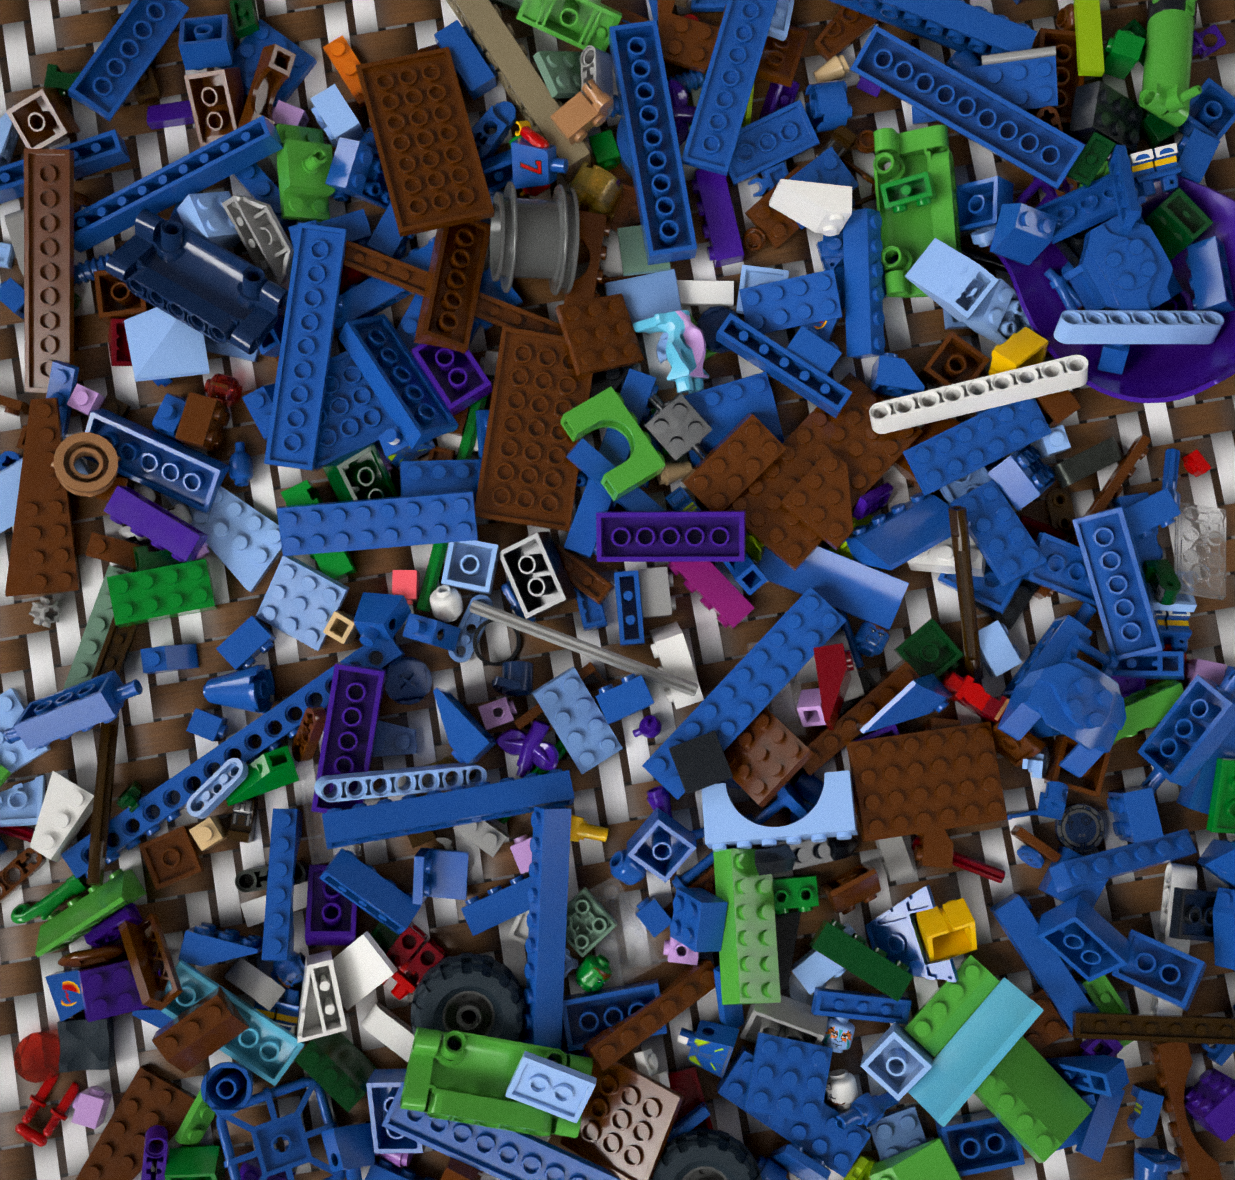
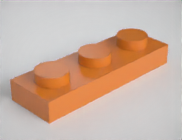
M342 35L325 45L323 49L361 108L366 105L356 65L361 63Z

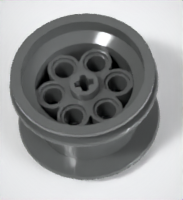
M509 181L505 186L504 194L496 192L493 200L495 217H491L489 247L492 280L498 282L500 279L502 290L505 293L510 291L513 278L548 279L549 288L553 295H557L560 290L564 294L570 293L576 275L579 251V206L575 189L568 187L565 190L561 184H558L554 189L551 200L517 198L514 183Z

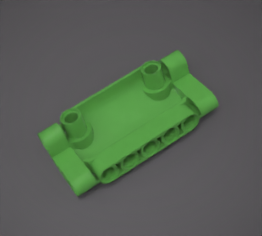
M934 125L897 133L893 128H881L873 132L876 156L873 161L877 211H880L882 219L881 241L883 249L881 251V261L885 271L886 296L896 298L929 297L904 277L934 238L962 254L954 159L951 150H949L948 127L946 125ZM891 162L890 167L883 171L884 165ZM926 171L932 174L937 198L932 199L931 204L917 207V204L907 207V211L897 214L885 209L880 188L881 184ZM894 255H899L898 260L894 264H890L891 258Z
M417 1027L405 1075L400 1108L424 1112L429 1117L483 1127L537 1136L554 1134L577 1138L580 1130L581 1116L577 1123L571 1122L506 1097V1089L524 1051L546 1059L554 1058L557 1063L590 1076L593 1059L566 1054L557 1048L460 1031L442 1032ZM447 1041H456L459 1045V1050H451L447 1045Z

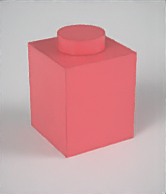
M393 570L392 595H404L408 605H413V601H418L420 595V572L417 570Z

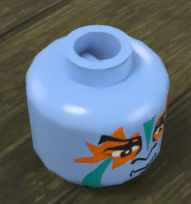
M828 1017L825 1037L822 1043L826 1047L833 1048V1052L843 1053V1050L851 1047L855 1026L849 1022V1018Z

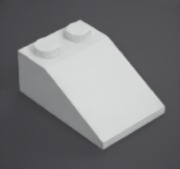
M780 179L769 201V206L815 233L835 236L840 234L852 214V187Z

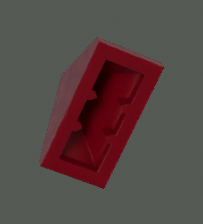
M111 318L108 343L112 366H132L124 320L128 318Z

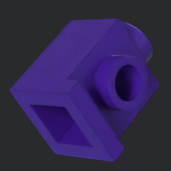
M1086 1039L1079 1045L1084 1050L1081 1054L1082 1056L1106 1055L1115 1057L1124 1048L1117 1040ZM1100 1043V1048L1098 1050H1094V1047H1096Z

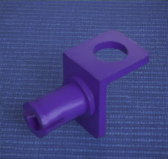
M1215 24L1199 34L1196 30L1194 31L1192 57L1198 54L1203 59L1226 44L1224 37ZM1208 34H1213L1217 37V43L1212 47H1207L1203 43V38Z

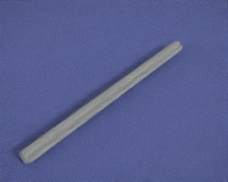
M473 600L469 611L632 674L635 673L637 676L642 675L645 679L687 695L695 696L698 685L686 679L477 600Z

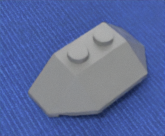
M236 194L223 202L222 205L235 225V229L255 266L261 268L265 273V277L280 285L286 282L294 249L272 207L269 204L240 194Z

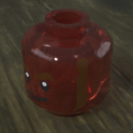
M217 373L211 379H207L204 392L207 393L208 397L220 401L225 407H231L234 403L237 404L240 401L242 386L239 385L237 378Z

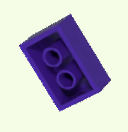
M420 344L411 350L413 357L453 416L492 393L490 381L469 349L463 354L439 346Z
M128 959L78 970L87 1022L149 1008L142 1005Z
M1212 1068L1203 1072L1199 1077L1200 1080L1194 1086L1187 1087L1184 1090V1106L1187 1113L1197 1124L1226 1142L1235 1134V1080Z

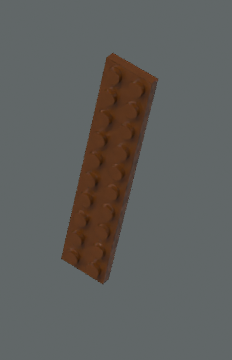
M24 148L25 392L47 393L53 361L59 360L74 365V151L70 149Z

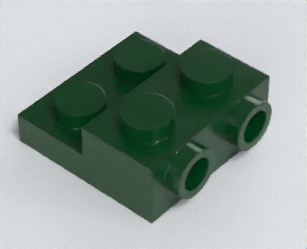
M932 618L894 649L899 657L907 661L920 677L933 673L939 681L943 679L941 674L947 669L951 672L961 664L959 659L964 656Z

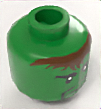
M591 954L586 956L575 970L577 984L587 992L601 990L612 976L609 960L601 954L598 956Z

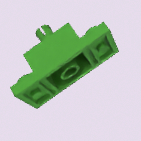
M523 0L516 19L582 50L591 45L606 52L609 45V27L619 24L622 13L602 4L601 0Z
M277 123L275 127L283 145V149L276 152L281 219L317 220L318 222L330 219L328 197L335 192V189L325 183L333 160L332 145L324 144L323 129Z

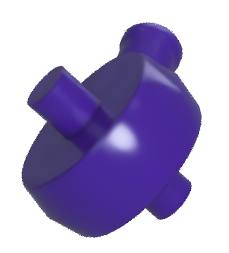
M649 715L644 717L639 724V728L632 732L634 737L643 735L647 738H654L660 733L662 724L657 717Z

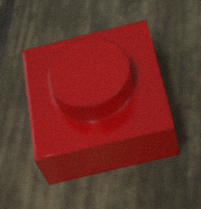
M1197 449L1181 458L1187 472L1195 477L1211 469V466Z

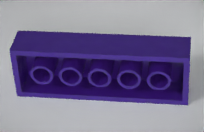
M746 510L596 512L597 562L745 561Z
M342 662L335 663L316 781L326 775L370 771L386 669ZM353 781L350 783L348 788L349 792H353L357 789V781ZM329 783L324 787L323 792L325 795L332 792L333 783ZM314 790L311 811L327 813V810L333 808H342V810L352 809V806L365 803L366 799L327 802L319 797Z

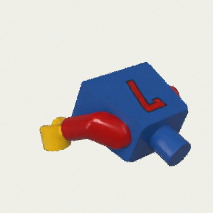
M516 121L520 131H515V135L522 137L511 142L513 183L515 189H523L520 192V196L530 195L536 197L550 188L551 183L557 180V173H567L569 167L568 159L557 158L556 146L549 144L548 140L531 129L529 121Z

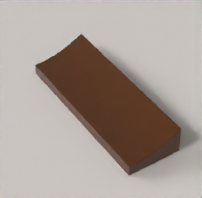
M477 220L437 229L414 343L439 346L463 354L468 350L490 237V224Z

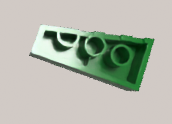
M308 480L280 492L286 502V506L324 503L317 487ZM348 551L309 554L312 560L315 559L319 566L316 569L336 581L357 572Z

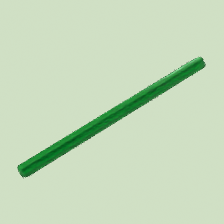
M488 395L470 406L456 460H470L477 438L475 411L484 410ZM448 543L433 544L417 603L418 610L430 612L431 610L430 595L437 588Z

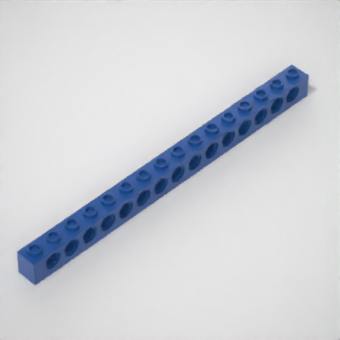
M394 637L390 640L376 639L372 647L363 645L340 662L386 669L394 661L405 656V653ZM375 652H381L383 655V660L378 665H374L371 659ZM334 666L138 801L140 806L133 813L129 811L128 807L111 819L107 857L105 858L107 865L121 857L119 853L127 848L129 851L141 843L139 839L146 834L149 837L161 829L160 824L166 820L170 823L182 815L180 811L187 806L188 799L197 791L192 787L194 777L200 779L202 786L213 775V764L218 763L222 766L227 760L232 758V752L235 749H239L241 752L240 760L249 765L267 750L270 752L281 747L283 739L288 736L290 739L296 736L305 710L309 707H315L312 703L314 694H321L323 700L319 706L327 710ZM299 707L302 710V717L296 721L292 717V711L294 708ZM275 721H279L282 725V730L279 734H275L272 731V725ZM255 735H259L262 739V744L259 748H255L252 745V738ZM174 791H177L181 797L178 804H175L171 798ZM154 805H157L160 809V815L157 818L151 813ZM133 819H136L140 824L137 832L131 828ZM113 833L117 834L119 837V843L117 846L113 845L111 842V836ZM91 834L61 854L76 879L85 876L87 878Z

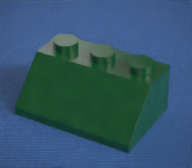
M370 444L342 455L322 467L339 502L399 497L375 444Z
M341 1032L313 1039L294 1059L347 1112L366 1094V1083L374 1069H378Z

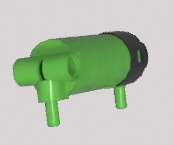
M1148 0L1146 47L1139 105L1173 127H1179L1187 120L1190 99L1202 93V88L1199 85L1190 88L1194 26L1196 24L1198 0Z

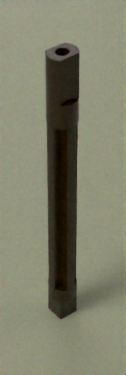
M955 505L949 507L948 511L955 562L966 676L969 675L974 678L973 682L975 683L984 679L970 556L966 507Z
M119 712L117 718L106 724L101 722L88 855L87 884L91 886H103Z

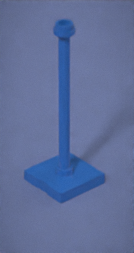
M787 782L777 792L778 799L753 818L751 822L762 825L783 807H788L800 819L805 817L810 810L802 797L797 793V790ZM714 851L684 875H675V879L672 880L674 887L688 888L687 884L714 863Z

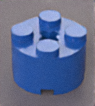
M833 80L807 86L805 96L809 95V102L805 103V110L812 127L816 128L815 133L836 130L838 126L842 125L846 126L847 119L852 117V106L850 103H847V84L844 80Z

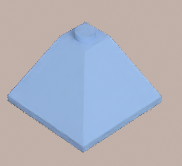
M157 307L124 320L135 382L210 374L204 334Z

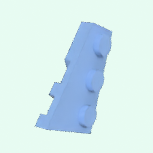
M44 775L24 784H16L13 788L0 792V827L37 824L45 798L46 777Z

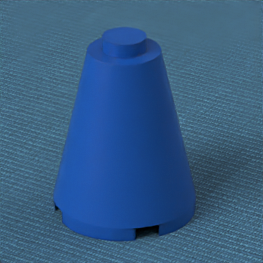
M256 665L209 679L203 687V695L209 703L260 714L266 713L273 705V702H269L270 695H275L274 677L270 669H265L266 665Z
M222 1062L213 1066L202 1080L201 1095L204 1102L217 1114L230 1115L238 1112L247 1105L252 1096L253 1072L237 1062Z

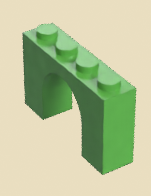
M612 386L563 414L560 424L573 442L599 428L615 429L627 439L630 445V458L605 473L601 480V484L614 502L661 474L665 468L663 455L654 449L649 435L641 430L636 416L633 412L627 410L621 394L615 392Z

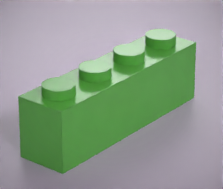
M1162 680L1125 697L1126 721L1122 730L1118 731L1113 745L1117 740L1124 737L1137 735L1140 730L1156 727L1184 692L1182 684L1176 680Z

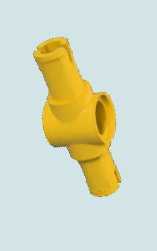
M571 815L570 841L579 842L587 838L606 842L608 828L587 824L583 817Z

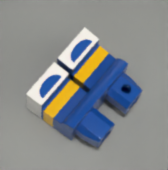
M1176 143L1129 155L1134 180L1144 193L1145 198L1156 193L1154 182H1161L1163 193L1174 191L1178 188L1177 175L1182 171L1177 164L1176 154L1178 150Z
M1155 610L1164 644H1171L1172 651H1184L1185 653L1188 649V639L1192 635V630L1189 629L1188 623L1190 612Z
M296 987L286 988L285 997H280L270 1011L254 1001V1008L295 1035L298 1024L301 989Z

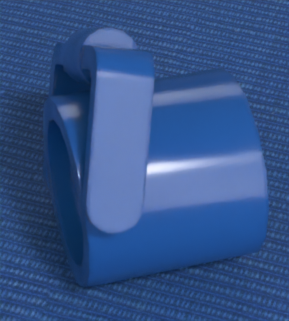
M1135 1148L1134 1180H1168V1172L1180 1169L1182 1159L1165 1149Z

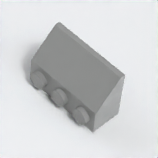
M780 995L781 1003L750 1004L739 1037L756 1044L758 1032L820 1045L825 1037L828 1016L814 1015L811 1012L812 1006Z

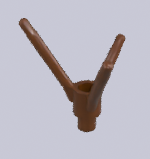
M843 158L842 162L872 184L871 195L855 201V207L875 200V179Z

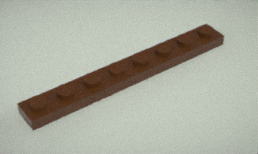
M1143 434L1134 440L1124 458L1120 461L1084 516L1110 509L1108 504L1112 498L1116 499L1122 492L1123 487L1121 484L1125 478L1128 480L1136 471L1134 465L1138 459L1142 460L1148 453L1150 448L1147 446L1151 441L1150 438ZM1074 530L1067 542L1080 547ZM1039 585L1033 596L1040 600L1046 598V596L1050 597L1055 591Z

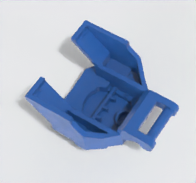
M1119 215L1089 231L1085 234L1083 251L1078 266L1049 282L1052 289H1056L1067 310H1078L1064 285L1066 281L1070 282L1085 310H1151L1183 291L1172 272L1173 268L1166 253L1150 226L1146 225L1142 216L1139 220L1135 221L1132 230L1121 229Z
M1076 634L1071 639L1061 663L1032 671L1019 685H1016L997 729L1019 741L1042 717L1047 726L1078 743L1059 762L1058 766L1079 778L1104 753L1110 752L1118 731L1122 730L1124 726L1126 712L1119 684L1111 678V674L1117 668L1119 660L1100 652L1084 642L1085 639ZM1078 650L1103 665L1101 671L1077 658Z

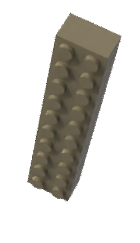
M446 0L463 26L466 25L469 29L474 44H478L485 55L484 59L488 64H492L498 75L496 77L525 121L530 122L531 129L548 140L549 144L556 146L557 158L568 159L569 167L567 173H560L566 183L570 184L573 182V178H579L589 172L592 160L590 155L592 149L589 143L584 139L580 143L575 142L571 146L553 124L550 116L560 109L563 104L560 100L555 101L551 97L545 82L539 76L541 73L534 61L530 63L526 57L528 53L521 42L517 43L514 39L515 33L510 24H504L501 17L503 16L496 4L492 5L489 0Z

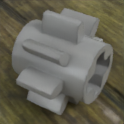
M41 597L39 602H32L33 606L29 615L35 618L33 623L50 628L51 623L59 622L62 610L56 606L58 601Z

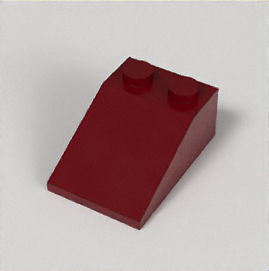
M843 643L813 648L824 721L829 731L835 729L851 680L850 671L854 670L851 652L845 649Z

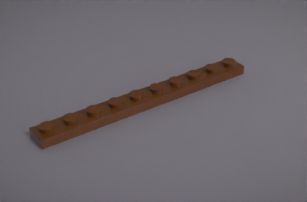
M347 240L343 266L416 295L424 296L428 276L427 271ZM479 292L475 318L501 328L506 326L563 336L559 323Z

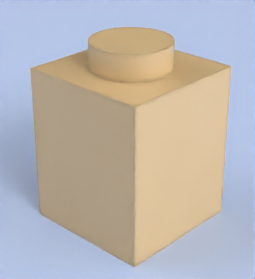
M334 611L323 633L342 644H352L358 630L354 624V617L344 611Z
M218 816L209 817L189 830L201 851L208 850L227 838L228 833Z

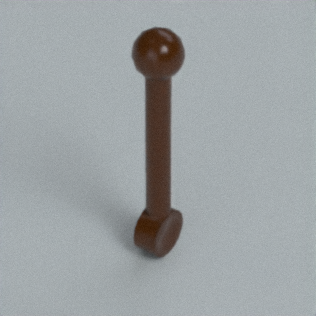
M646 274L624 277H608L607 275H603L602 285H605V283L623 280Z

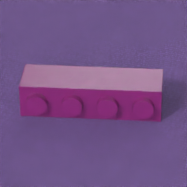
M668 562L669 564L666 565L675 576L681 575L685 580L683 582L684 586L692 594L696 591L702 599L699 601L708 611L713 609L719 615L716 619L724 628L729 626L733 629L754 609L748 600L711 562Z

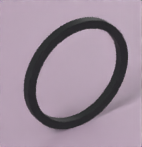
M488 619L476 629L473 636V649L482 662L491 666H502L503 663L512 661L518 654L521 645L520 634L518 630L512 628L516 635V648L508 659L502 662L487 661L478 651L477 638L484 626L495 622Z

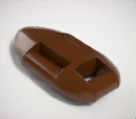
M105 945L66 954L58 960V965L73 968L91 967L121 960L127 957V953L123 945Z

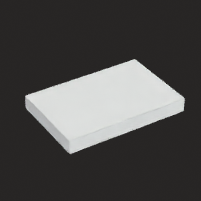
M368 931L333 958L341 1001L346 1010H349L398 971Z

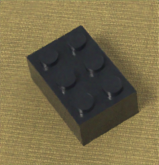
M1102 81L1078 86L1075 92L1069 133L1088 143L1094 132L1116 143V145H1125L1127 154L1130 155L1137 152L1144 108Z
M549 531L537 532L497 552L526 619L538 617L578 598Z

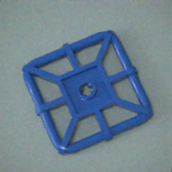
M310 1076L271 1089L269 1087L263 1088L262 1092L251 1096L244 1108L266 1101L271 1117L269 1122L252 1126L231 1114H215L217 1115V1130L226 1160L223 1163L224 1167L228 1168L231 1180H242L238 1163L258 1157L262 1172L259 1180H267L269 1176L283 1171L286 1172L288 1180H294L292 1168L308 1162L332 1174V1176L322 1180H345L346 1171L332 1172L328 1164L311 1155L307 1139L321 1134L322 1131L337 1128L338 1125L337 1121L334 1122L325 1090ZM308 1087L296 1111L277 1118L272 1099ZM314 1090L324 1126L305 1132L300 1115ZM226 1120L251 1133L255 1151L238 1157L235 1156ZM279 1137L289 1142V1145L285 1146L286 1151L284 1152L274 1148V1144L277 1143V1138Z

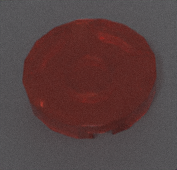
M43 1031L31 1033L21 1040L14 1054V1064L22 1078L29 1082L38 1083L48 1081L59 1073L60 1040L56 1035Z

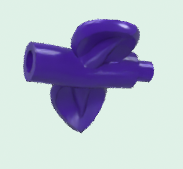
M670 79L668 87L678 143L681 146L689 135L687 122L692 123L697 106L687 105L689 94L686 88L678 81Z
M534 719L527 734L519 729H511L497 737L496 742L501 749L510 755H519L516 764L519 766L516 773L517 776L524 778L528 771H532L534 764L539 769L547 771L557 767L559 758L557 748L551 743L542 742L550 727L549 724Z

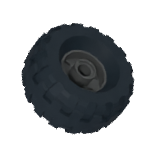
M472 952L461 953V955L453 957L448 956L440 960L434 967H431L417 985L411 1005L413 1035L415 1036L417 1027L442 1032L460 1031L520 1042L525 1027L523 1014H526L523 990L511 970L505 964L494 960V957L485 954L476 955L472 954ZM447 1041V1045L451 1050H459V1045L456 1041Z
M707 1127L696 1128L675 1137L670 1142H666L651 1180H762L755 1158L740 1140L722 1130H712Z

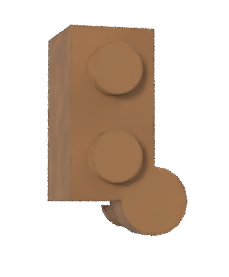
M594 79L588 81L590 88L585 83L582 87L583 92H578L550 116L553 124L571 146L575 142L580 143L588 135L587 132L594 126L599 127L602 125L608 115L607 109L613 104V99L607 92L604 93Z

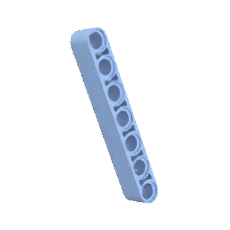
M1066 310L1062 312L1053 335L1057 341L1063 344H1212L1224 323V318L1214 311Z
M451 763L326 775L317 779L314 789L316 794L327 802H340L427 793L434 790L447 791L457 786L471 788L476 787L475 785L480 782H485L487 773L483 767L475 763ZM476 769L475 778L469 780L470 772ZM452 771L453 778L446 783V775ZM429 773L430 780L422 785L423 776ZM406 776V783L402 787H398L399 778ZM381 778V787L379 789L374 790V782L377 779ZM353 781H357V789L353 792H349L348 788L350 783ZM329 783H333L332 792L325 795L323 792L324 787Z

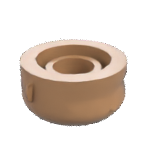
M81 432L67 437L60 443L54 455V462L51 463L50 467L55 469L57 479L67 491L79 496L93 497L105 492L113 485L118 474V461H121V458L117 455L112 444L104 437L90 432ZM82 457H92L98 461L99 467L94 473L84 475L75 469L74 464L76 460Z

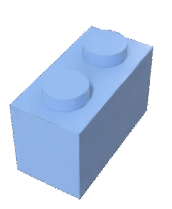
M997 620L978 629L982 663L991 678L997 677L1022 663L1020 660L1021 653L1015 644L1012 645L1007 637L1009 632L1003 623L1000 624Z

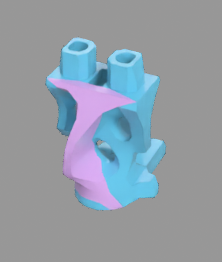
M680 310L654 314L655 317L632 323L634 331L637 333H668L666 356L672 368L667 380L676 382L677 393L688 392V394L704 390L703 380L709 378V374L703 369L706 343L703 331L692 323L689 311Z

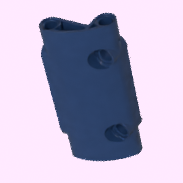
M147 209L142 210L136 218L135 235L113 253L105 265V271L126 283V286L134 295L221 344L227 341L249 355L253 354L267 338L287 304L288 290L266 278L261 268L252 265L182 225L179 221L165 220Z

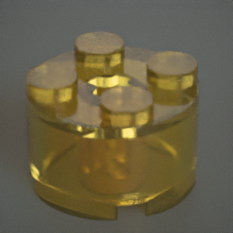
M583 162L569 187L575 189L578 205H581V203L586 205L591 213L609 214L624 186L622 183L618 186L616 184L618 179L605 169L597 165L589 168L586 167L588 163Z

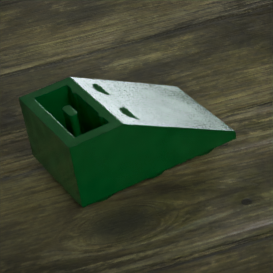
M1179 187L1143 219L1157 237L1169 261L1213 224L1207 215Z

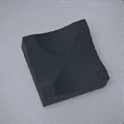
M113 1016L92 1022H87L86 1017L68 1018L57 1022L60 1040L59 1073L80 1070H109L115 1066Z

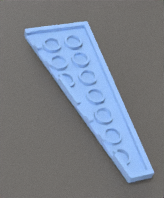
M220 486L210 512L204 513L188 506L192 516L191 525L209 535L206 543L240 583L253 593L282 552L279 525ZM164 495L173 506L176 504H184L169 496Z

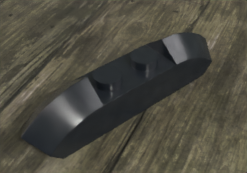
M853 836L848 840H837V837H829L825 842H812L811 839L802 840L801 844L788 845L786 843L755 850V866L760 876L837 861L852 856L859 842Z

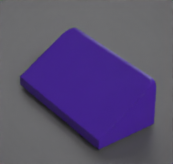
M793 80L790 88L771 82L759 119L794 103L800 84Z
M189 100L148 106L147 125L151 130L195 124Z

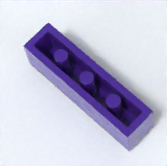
M703 169L696 170L694 179L691 180L693 193L698 194L699 198L696 206L698 215L703 216L705 223L702 224L704 239L708 238L710 247H707L709 261H714L715 268L743 262L744 252L726 176Z
M117 486L104 509V512L111 515L110 519L120 525L126 524L131 527L130 531L133 534L142 538L144 536L152 540L151 544L161 550L167 549L172 552L171 556L174 559L183 563L185 561H195L209 536L128 486Z

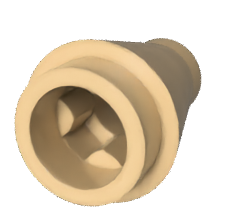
M835 55L818 70L814 71L813 74L817 83L843 78L850 70L844 56L840 55L837 57Z
M689 461L665 462V468L656 477L660 485L665 484L668 486L684 478L692 470L691 463Z

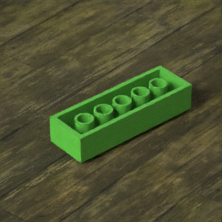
M730 848L713 852L716 896L728 902L722 948L719 951L722 1005L781 1003L772 874L759 876L755 866V850L757 849Z

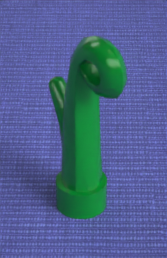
M73 874L66 879L64 884L32 907L28 903H21L16 906L11 913V920L16 924L29 922L41 916L42 920H46L65 900L75 894L79 895L88 888L83 878L76 879Z

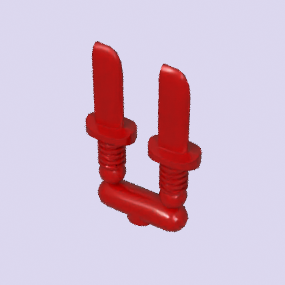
M52 1069L37 1094L30 1096L29 1099L32 1103L25 1112L26 1114L23 1115L22 1122L18 1123L15 1127V1131L19 1135L39 1147L47 1144V1137L52 1135L53 1130H55L61 1119L66 1121L68 1116L65 1113L79 1091V1085L73 1082L57 1108L52 1107L50 1110L53 1115L43 1129V1134L28 1126L27 1124L32 1121V1117L37 1113L40 1106L45 1108L47 1105L44 1100L59 1076L58 1072Z

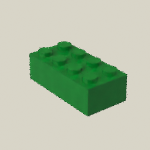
M206 559L107 577L115 625L120 628L217 609L209 563Z

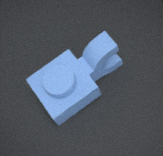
M1038 753L1031 759H1023L1022 769H1028L1029 772H1032L1033 778L1045 779L1047 755Z

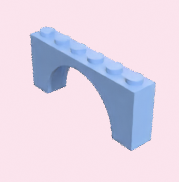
M849 770L824 773L823 791L815 807L799 821L781 827L758 825L743 817L736 810L732 802L730 789L726 783L714 784L701 789L705 844L714 852L737 846V849H750L752 845L762 844V847H774L777 845V842L796 845L801 844L802 840L811 839L812 842H825L829 837H837V840H848L852 838V835H858L853 783Z

